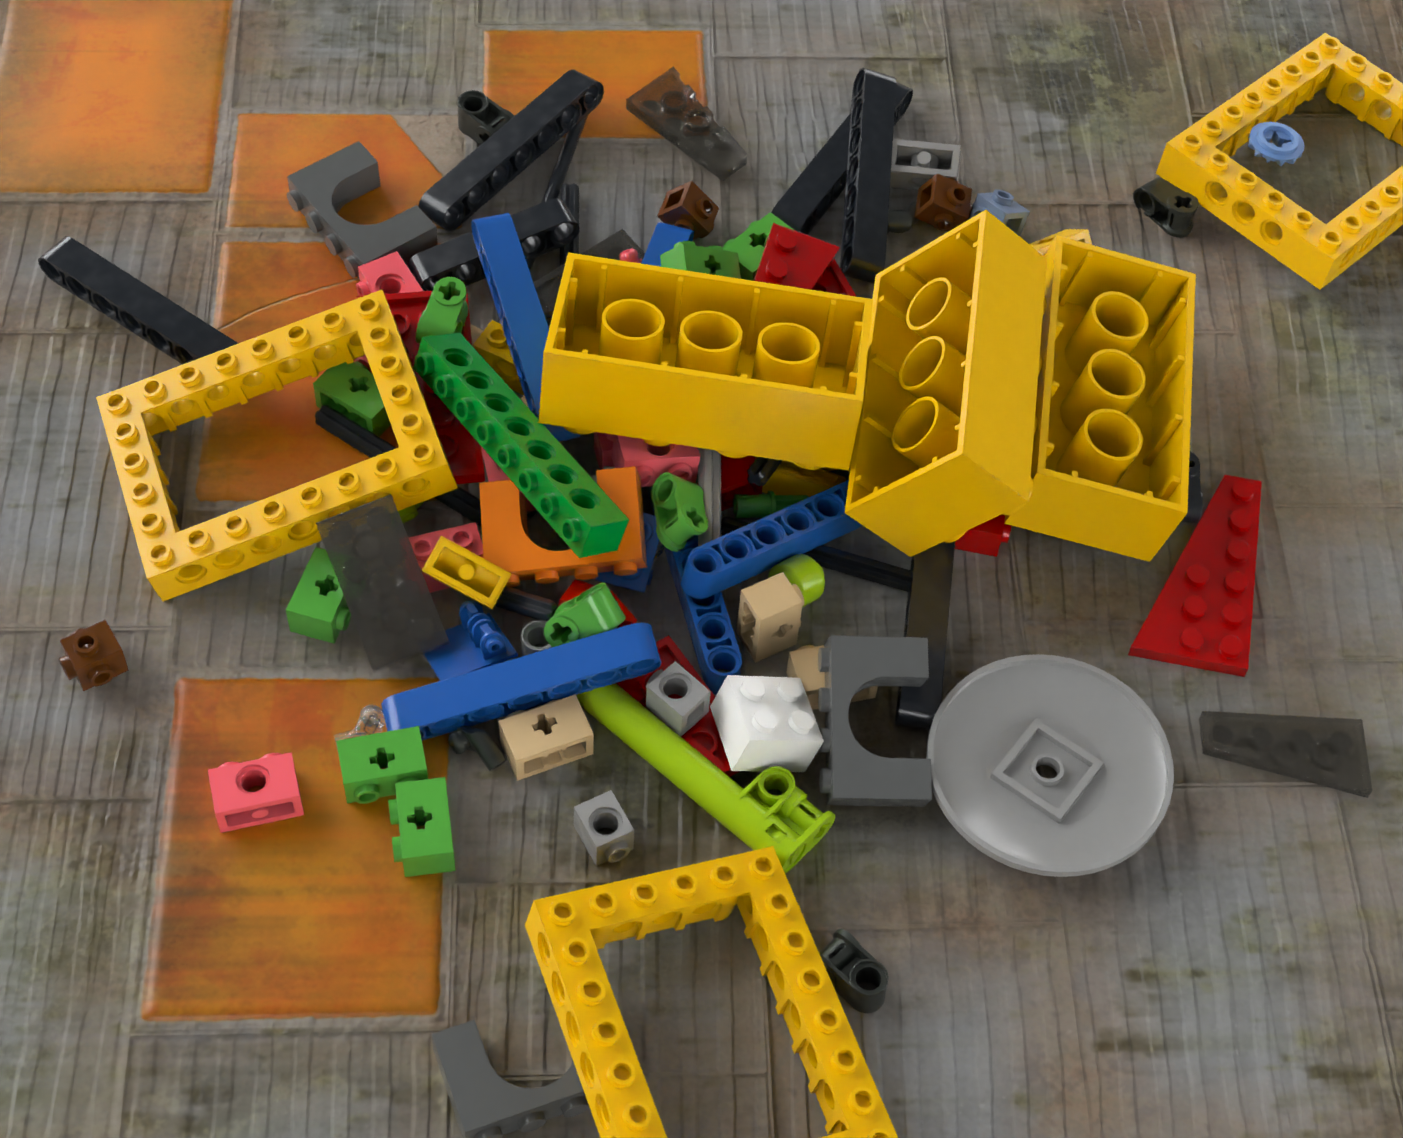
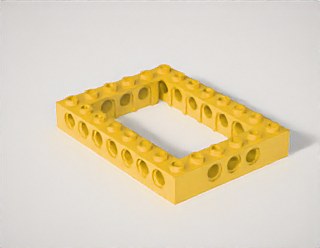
M1327 33L1312 41L1168 141L1156 171L1158 176L1184 192L1195 196L1198 199L1199 205L1319 290L1403 225V165L1325 224L1230 157L1235 155L1238 148L1249 142L1248 136L1255 125L1262 122H1276L1286 114L1291 115L1298 105L1305 100L1311 101L1314 94L1326 87L1325 95L1331 102L1340 104L1358 116V120L1367 122L1382 132L1385 138L1388 140L1392 139L1403 147V83Z
M382 289L96 397L146 578L163 602L458 488L393 313ZM366 355L399 445L398 448L182 531L179 529L175 517L178 514V510L169 497L166 485L170 483L160 466L158 456L161 455V452L152 438L153 435L166 430L172 432L177 430V426L203 416L209 418L213 416V412L237 403L243 405L248 403L250 398L274 389L280 391L284 389V385L308 376L314 378L319 376L321 371L345 362L347 365L351 364L355 358Z
M773 846L533 901L525 928L600 1138H667L597 950L604 948L606 943L631 937H635V940L644 939L648 933L674 928L675 931L683 930L686 924L712 918L714 922L724 920L732 913L736 903L746 925L744 930L746 938H751L761 961L760 972L762 976H767L777 1000L776 1011L778 1015H783L794 1041L791 1046L794 1054L799 1053L810 1080L808 1084L811 1094L815 1093L827 1121L824 1127L827 1134L831 1135L821 1138H898Z

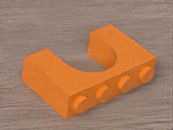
M636 467L596 470L598 486L627 516L629 521L617 551L579 558L572 549L551 551L541 548L531 541L527 527L526 497L511 480L479 483L483 558L512 574L506 584L508 587H516L520 585V581L535 579L536 583L540 584L555 583L559 581V577L574 575L575 579L588 580L597 578L600 572L614 571L615 575L627 576L636 574L639 568H647L641 477Z

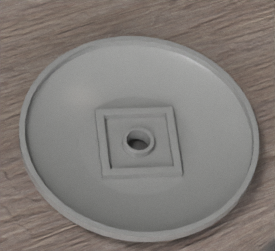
M1043 654L1020 655L994 661L975 670L962 679L942 701L934 716L928 736L926 759H931L932 791L946 818L979 851L1002 864L1027 873L1043 876L1070 877L1092 874L1113 867L1134 855L1150 840L1160 826L1170 804L1174 783L1173 759L1166 734L1156 716L1147 704L1119 679L1100 668L1072 658ZM1048 765L1056 771L1057 776L1052 779L1043 778L1037 773L1036 767Z

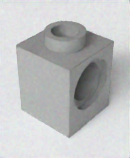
M675 661L666 670L660 669L656 671L646 684V708L679 736H682L709 712L711 691ZM677 694L682 696V698L672 699L668 695Z
M612 790L574 806V827L596 866L607 861L609 863L617 862L634 849V829ZM601 828H610L615 832L610 835H602L596 831Z

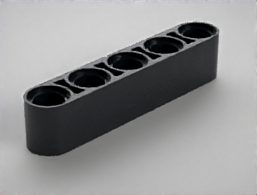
M550 199L511 215L526 261L568 245L577 238L580 232L578 223L565 202L561 199ZM472 231L417 253L407 262V267L423 291H433L436 282L446 277L460 279L465 286L486 278Z

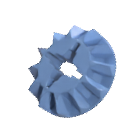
M1278 122L1259 123L1251 129L1248 136V147L1255 150V157H1264L1267 163L1274 161L1279 166H1282L1285 162L1294 164L1304 151L1302 137L1291 127Z

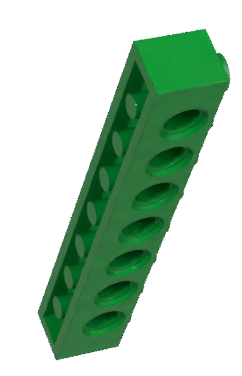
M461 333L422 337L413 369L579 558L617 551L629 521L627 516L543 424L538 423L539 419Z

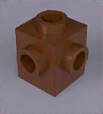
M937 173L918 189L914 218L933 225L938 230L949 232L969 219L972 211V204H970L972 189L960 184L955 179L947 178Z
M689 181L667 191L657 217L663 223L693 230V240L701 239L713 230L714 220L719 207L693 181Z
M106 619L90 627L75 630L68 637L60 640L65 656L60 657L59 662L68 680L77 678L83 691L94 686H102L113 677L129 671L123 650Z

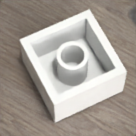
M727 675L710 706L731 771H763L768 767L779 766L784 767L790 772H805L824 742L800 678Z

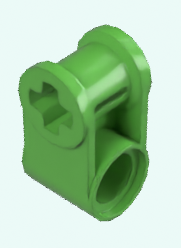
M446 277L440 279L434 285L426 309L418 322L416 331V342L418 344L421 343L422 337L462 332L463 325L468 316V305L465 301L467 289L460 279Z
M668 472L661 474L653 484L651 491L657 525L656 533L660 542L667 549L678 552L685 547L688 539L694 535H701L708 529L703 490L698 484Z
M603 582L558 606L554 616L544 626V636L552 647H556L613 630L626 619V616L606 583Z

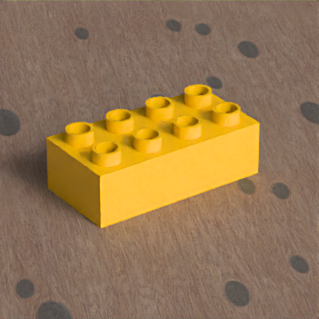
M987 210L977 214L875 276L864 398L852 452L845 514L909 557L942 542H954L961 538L967 530L1001 514L1012 515L1029 502L1034 487L1033 478L1031 477L1033 439L1038 427V417L1035 414L1038 375L1043 364L1040 346L1042 319L1047 308V299L1044 296L1047 258Z
M1056 235L1045 254L1047 266L1044 296L1047 299V308L1042 319L1040 354L1043 358V364L1038 375L1035 412L1038 417V427L1033 439L1031 477L1033 478L1034 487L1029 502L1016 513L1005 515L1004 524L1150 562L1188 513L1196 274Z
M568 252L543 352L538 423L561 426L575 434L600 432L639 438L653 446L678 444L716 450L718 453L730 458H742L749 455L793 462L795 465L808 470L828 467L849 471L864 398L873 299Z

